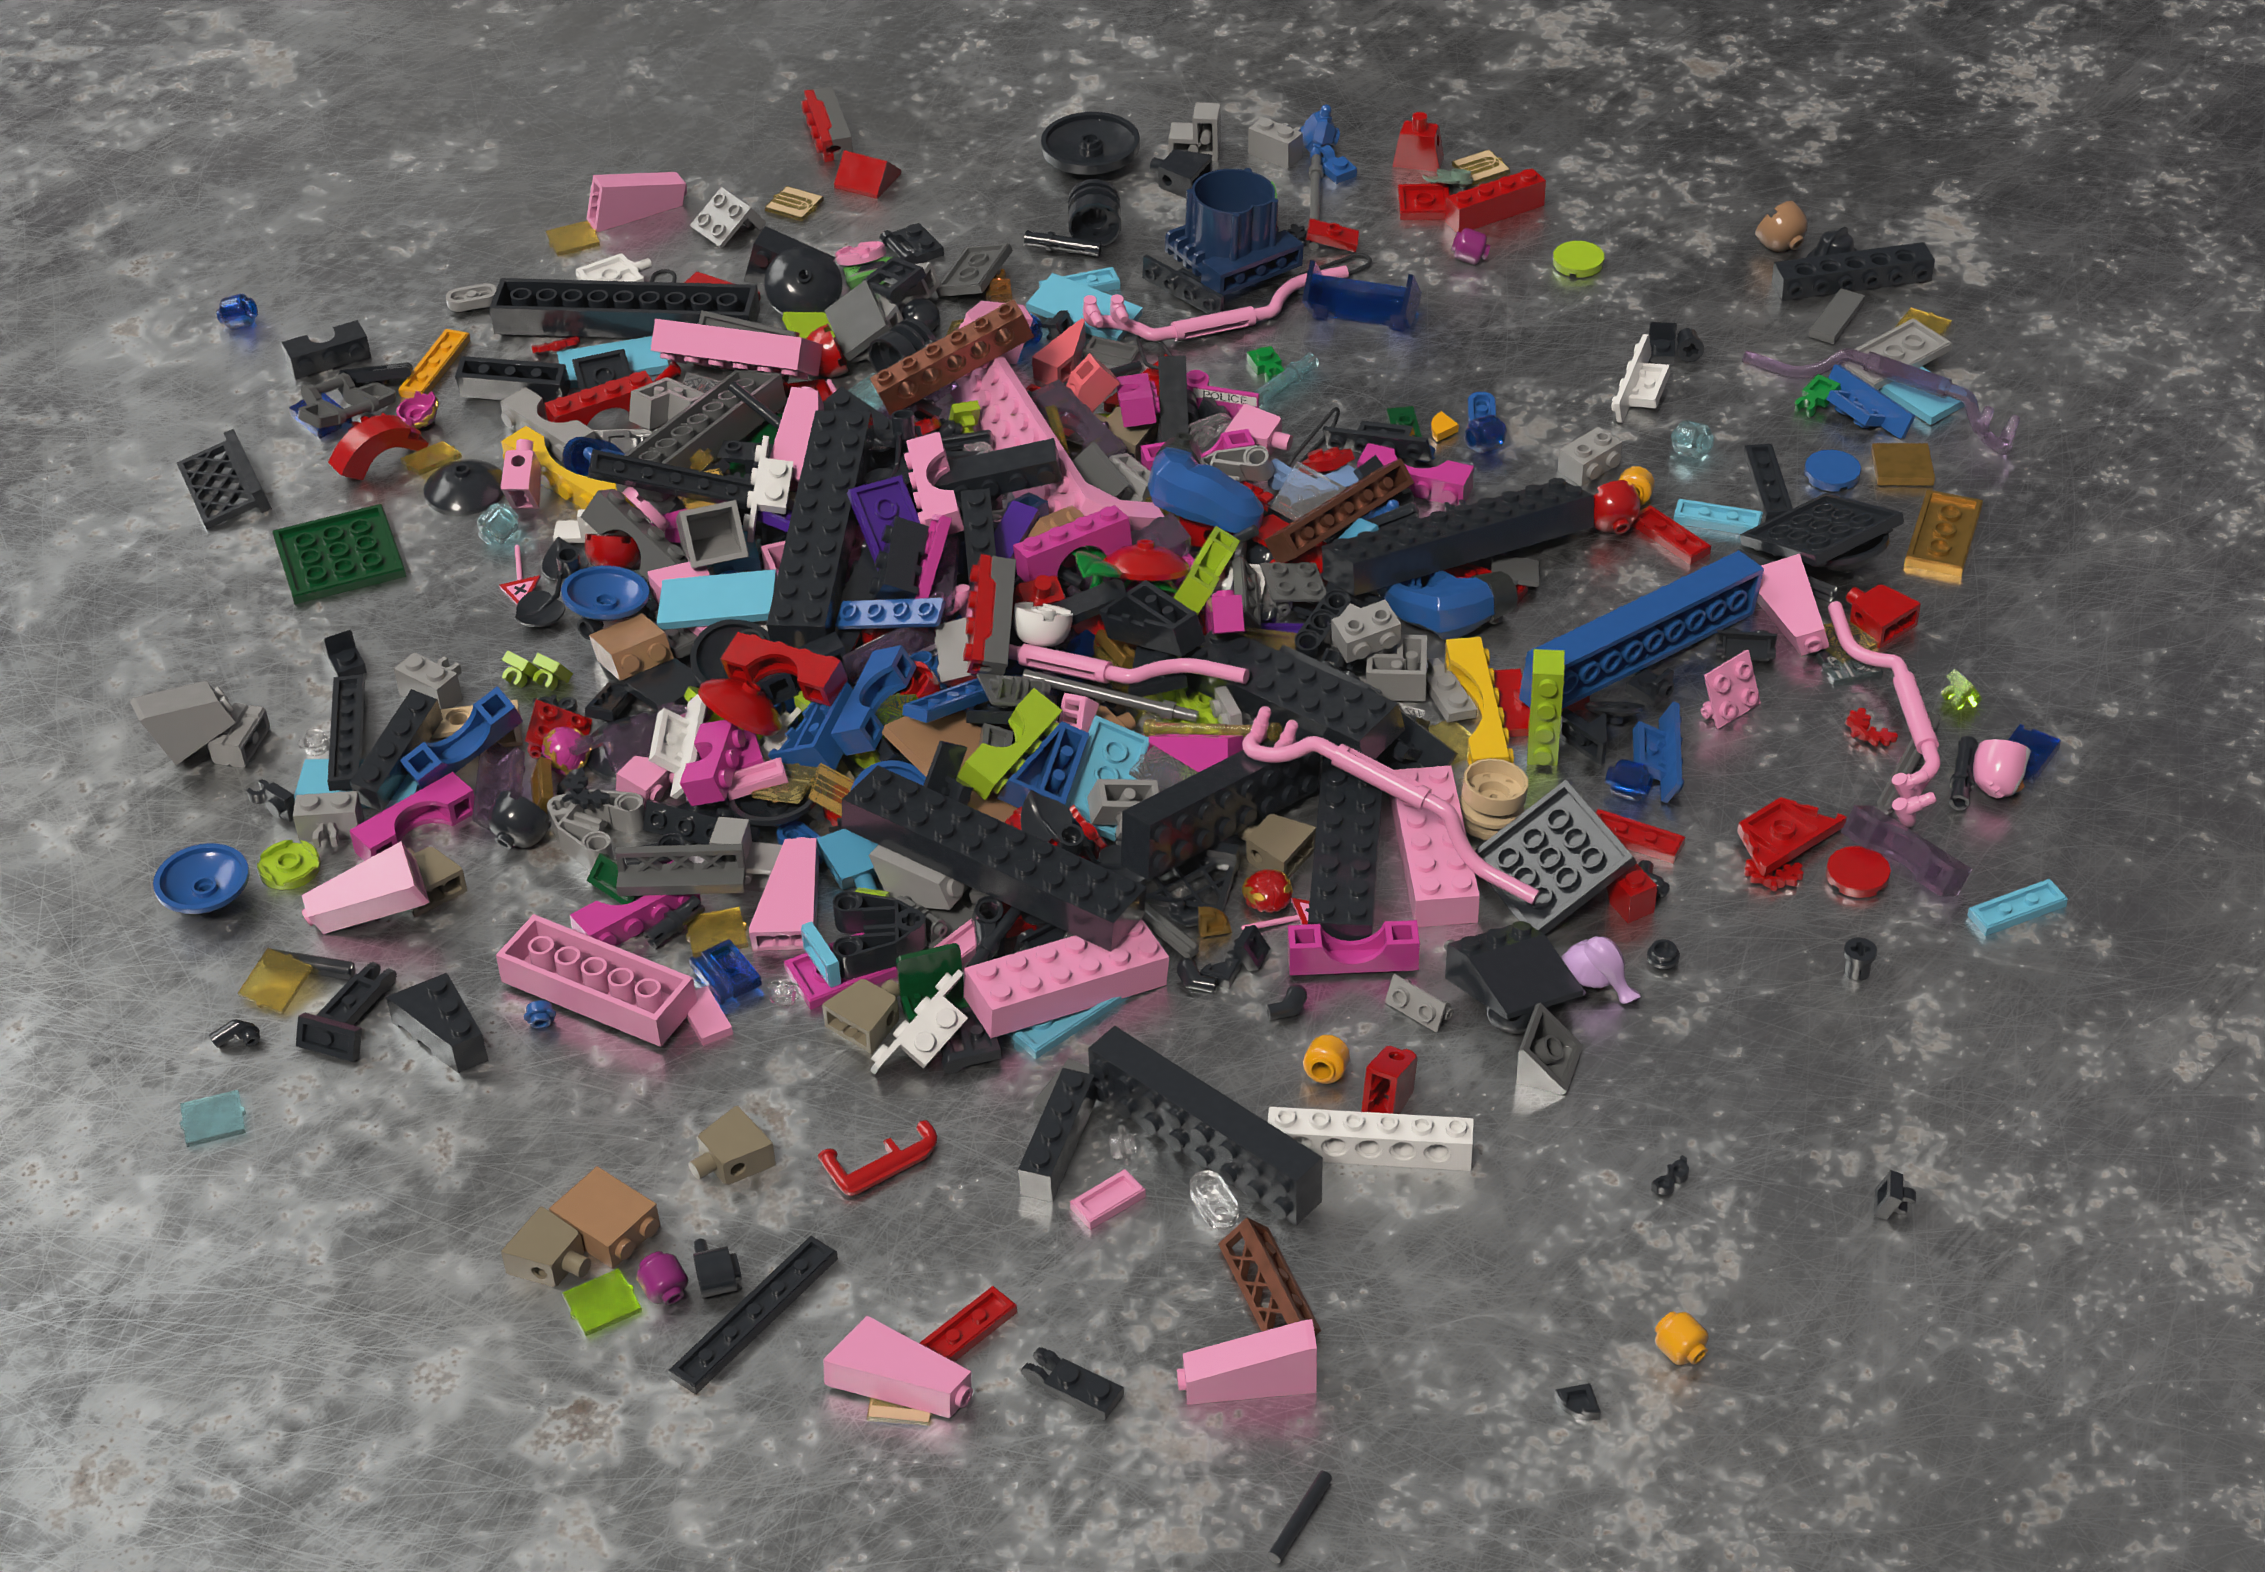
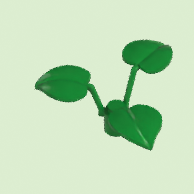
M1082 546L1071 552V554L1076 556V562L1083 578L1093 576L1090 588L1105 583L1103 582L1104 576L1119 578L1122 574L1118 567L1103 561L1106 555L1096 546ZM1127 579L1124 582L1125 589L1134 580ZM1172 580L1148 581L1162 590L1176 593L1178 590L1177 585Z

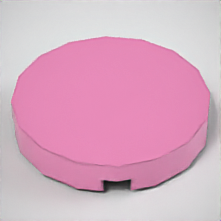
M880 241L861 242L857 247L853 248L852 246L843 247L836 251L835 256L839 265H857L885 256L886 249L885 244L883 245Z
M628 486L622 492L637 509L643 512L652 524L663 532L670 526V523L648 501L641 497L633 487Z

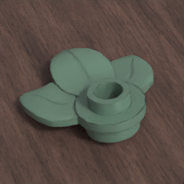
M1437 168L1438 176H1427L1424 174L1422 176L1429 183L1452 184V186L1457 188H1466L1467 184L1473 183L1471 171L1465 169H1452L1449 171Z

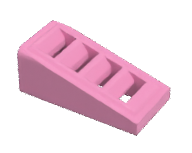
M1064 693L1061 703L1063 711L1060 714L1059 723L1063 721L1088 732L1099 703L1084 696Z

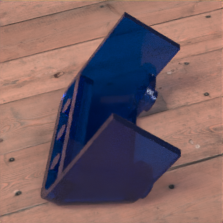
M1310 260L1302 302L1308 312L1312 314V318L1326 321L1329 317L1389 326V329L1393 331L1404 332L1405 328H1410L1420 304L1422 292L1413 274H1408L1406 287L1325 276L1320 271L1316 261Z

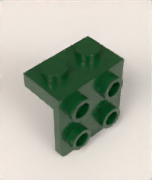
M957 943L897 957L896 969L900 1003L906 1020L909 1023L918 1015L914 1010L926 996L932 999L939 992L935 986L946 973L953 976L958 969L962 971L961 950ZM963 975L945 996L957 1009L970 1007L963 996Z

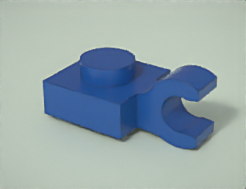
M1330 145L1319 148V151L1324 155L1321 158V165L1324 169L1323 173L1335 184L1357 177V168L1344 156L1337 158Z

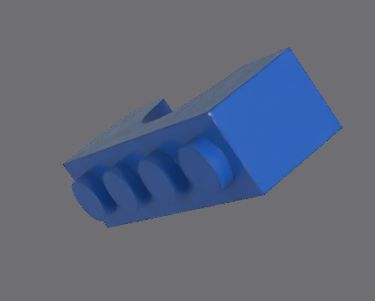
M902 645L872 652L831 732V736L846 756L876 749L884 726L875 715L876 711H878L877 709L880 708L879 706L883 704L882 702L907 687L917 667Z
M497 686L473 704L468 720L454 734L438 742H423L403 757L400 762L416 784L423 789L451 772H458L521 724L523 720L516 707Z

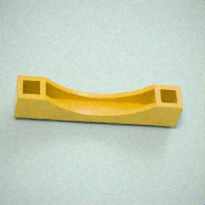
M527 426L501 441L503 459H505L506 451L516 450L517 440H531L533 442V451L541 464V484L545 488L559 494L563 499L576 504L581 509L587 508L597 491L616 489L615 483L590 479L563 468L549 455L544 436ZM627 498L625 499L632 507L636 508Z
M1481 637L1446 639L1447 671H1452L1467 695L1477 706L1482 718L1475 732L1468 738V766L1478 760L1489 758L1501 759L1514 764L1513 749L1507 748L1509 745L1507 727L1502 728V725H1504L1503 708L1497 706L1499 705V691L1497 687L1493 688L1495 683L1493 668H1488L1490 665L1489 649L1483 648Z

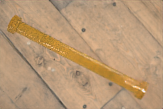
M1146 719L1143 725V732L1146 737L1156 734L1243 735L1245 737L1250 733L1252 725L1170 723ZM1272 722L1267 729V738L1271 741H1278L1282 733V727L1280 723Z

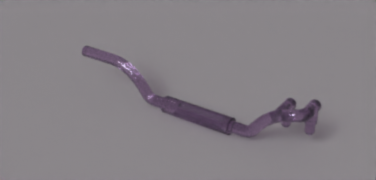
M1849 348L1839 350L1820 362L1805 366L1788 365L1748 350L1743 355L1742 363L1789 379L1813 378L1817 374L1823 375L1831 371L1835 364L1842 365L1845 362H1851L1863 366L1864 371L1943 399L1947 396L1963 402L1972 430L1984 445L1998 454L2008 455L2012 452V442L2017 433L2016 430L2020 423V417L2011 415L2000 437H1997L1989 429L1994 408L1985 406L1981 413L1977 398L1973 392L1953 384L1952 379L1871 351L1867 354Z

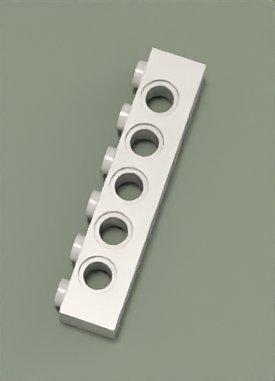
M1269 1107L1268 1123L1322 1156L1325 1163L1471 1171L1474 1118Z

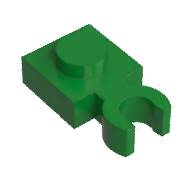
M1272 346L1261 347L1247 352L1248 363L1257 375L1264 374V380L1267 384H1272V376L1279 377L1281 381L1285 380V369L1282 367V360Z
M1817 374L1802 390V397L1795 401V412H1799L1802 408L1807 407V417H1812L1816 413L1818 405L1825 408L1830 403L1826 400L1830 390H1841V384Z

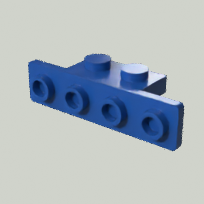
M1835 364L1828 378L1840 383L1841 390H1830L1826 399L1835 405L1834 409L1841 414L1853 417V422L1860 427L1879 426L1897 438L1904 439L1915 419V415L1841 365Z
M943 598L843 601L835 626L838 629L935 627L940 625L946 602Z
M1675 701L1671 703L1659 718V729L1641 721L1633 728L1634 770L1660 781L1661 801L1668 803L1674 795H1678L1684 785V778H1682L1683 757H1681L1683 738L1680 730L1682 717L1680 716V704Z

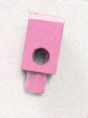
M1248 404L1242 406L1225 430V432L1249 429L1255 445L1264 446L1270 456L1276 448L1289 451L1293 442L1292 435L1282 433V419L1280 416Z
M519 439L516 441V450L505 452L501 490L512 509H540L541 464L533 451V442L528 439Z

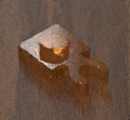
M1000 269V274L995 275L985 289L986 301L1007 303L1012 300L1010 279H1006V271L1004 269Z

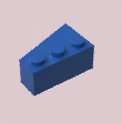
M845 683L832 706L812 701L802 713L804 720L795 730L794 728H789L785 733V736L788 738L779 750L773 748L768 757L771 760L781 758L783 765L801 767L812 772L814 775H817L818 768L828 773L834 772L844 752L831 736V732L853 691L849 683Z
M1061 721L1040 744L1038 749L1027 758L1017 772L1008 779L997 799L1019 808L1023 806L1028 793L1033 790L1042 796L1057 800L1065 805L1090 733Z

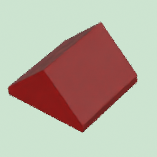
M844 150L835 178L834 188L878 199L901 175V169L888 161Z

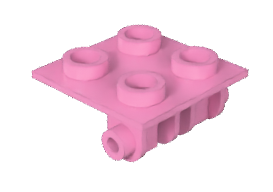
M1749 650L1743 651L1704 675L1710 701L1703 704L1701 714L1706 719H1714L1716 729H1720L1761 704Z

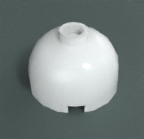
M1034 602L1015 603L1013 628L1021 641L1044 648L1054 647L1064 642L1072 624L1073 613L1071 614L1070 610L1044 603L1043 607L1033 606Z

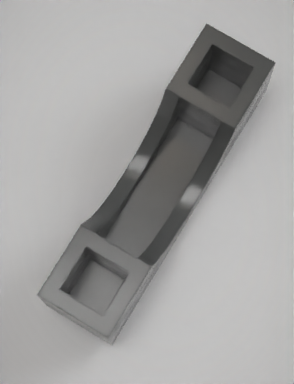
M616 489L597 491L580 516L599 535L616 533L619 530L628 533L636 541L640 550L641 566L639 573L648 581V571L688 562L684 556V551L680 547L671 544L664 537V532L658 527L652 526L645 519L643 512L632 507L625 500V496Z

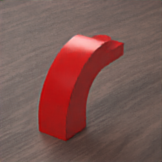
M382 415L361 422L344 435L335 447L328 463L341 476L364 480L373 460L385 450L401 447L425 453L429 443L421 436V432L418 429L408 426L399 416Z

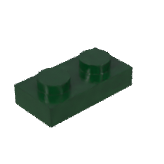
M599 853L586 881L622 905L643 897L618 896L616 889L618 878L617 861L607 854Z

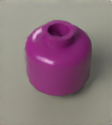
M1465 228L1462 232L1457 231L1451 251L1454 252L1455 259L1470 265H1477L1481 259L1486 260L1491 245L1486 244L1487 236L1485 234Z
M658 1251L646 1256L640 1262V1269L637 1272L636 1279L651 1303L672 1305L684 1296L683 1291L687 1287L689 1279L675 1255L664 1254L662 1251Z

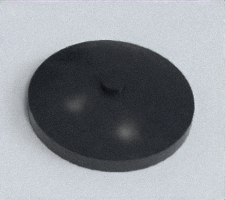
M1080 112L1064 116L1052 122L1041 136V151L1045 160L1060 170L1075 174H1102L1120 169L1129 164L1137 156L1140 149V135L1135 125L1121 116L1105 112Z

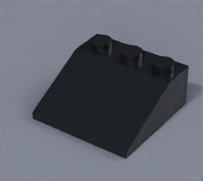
M1516 921L1512 925L1490 929L1485 933L1475 936H1466L1447 945L1445 979L1506 1020L1533 1012L1535 1005L1539 1003L1546 1008L1583 996V988L1548 938L1528 922Z

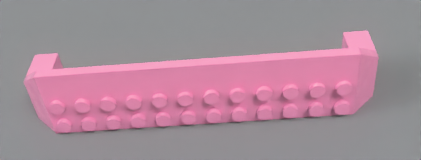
M980 301L966 313L964 322L961 323L959 329L1005 303ZM1018 305L1031 327L1033 318L1024 305ZM1024 343L946 385L956 403L978 400L980 415L978 425L973 426L974 432L991 430L993 443L984 445L989 452L1054 438L1060 457L1063 481L1012 492L1015 499L1030 492L1048 501L1049 514L1073 505L1084 516H1088L1105 507L1116 505L1129 517L1132 545L1137 544V541L1142 539L1153 540L1155 544L1157 543L1166 521L1159 507L1155 506L1153 502L1120 500L1088 484L1082 478L1009 365L1017 364ZM1071 554L1063 566L1066 568L1078 567L1076 556Z

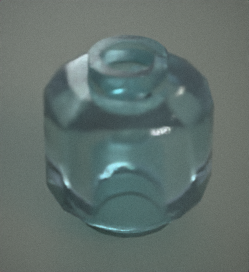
M1686 420L1674 429L1671 441L1673 449L1678 455L1700 459L1711 451L1714 437L1707 425Z
M505 503L501 505L492 504L477 520V526L480 530L478 535L487 544L494 542L503 545L518 530L519 524L517 520L519 517Z

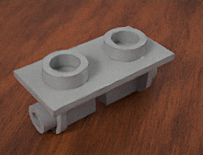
M1393 974L1385 1003L1437 1033L1442 1020H1449L1454 1013V1009L1450 1008V1003L1447 1001L1443 1002L1412 984L1409 979H1403Z

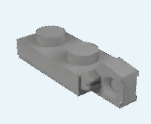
M1439 658L1427 659L1426 690L1446 722L1475 718L1477 709L1452 671H1445L1444 664Z

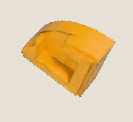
M1442 411L1437 413L1431 422L1432 437L1436 442L1457 433L1459 429V424Z

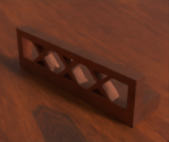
M1248 1217L1245 1218L1218 1245L1261 1331L1273 1329L1276 1315H1281L1284 1317L1287 1325L1312 1319L1316 1336L1322 1330L1269 1228ZM1244 1238L1245 1245L1242 1256H1236L1232 1247L1240 1239ZM1250 1263L1257 1264L1258 1266L1255 1282H1250L1247 1279ZM1263 1289H1269L1271 1292L1268 1308H1262L1260 1305Z

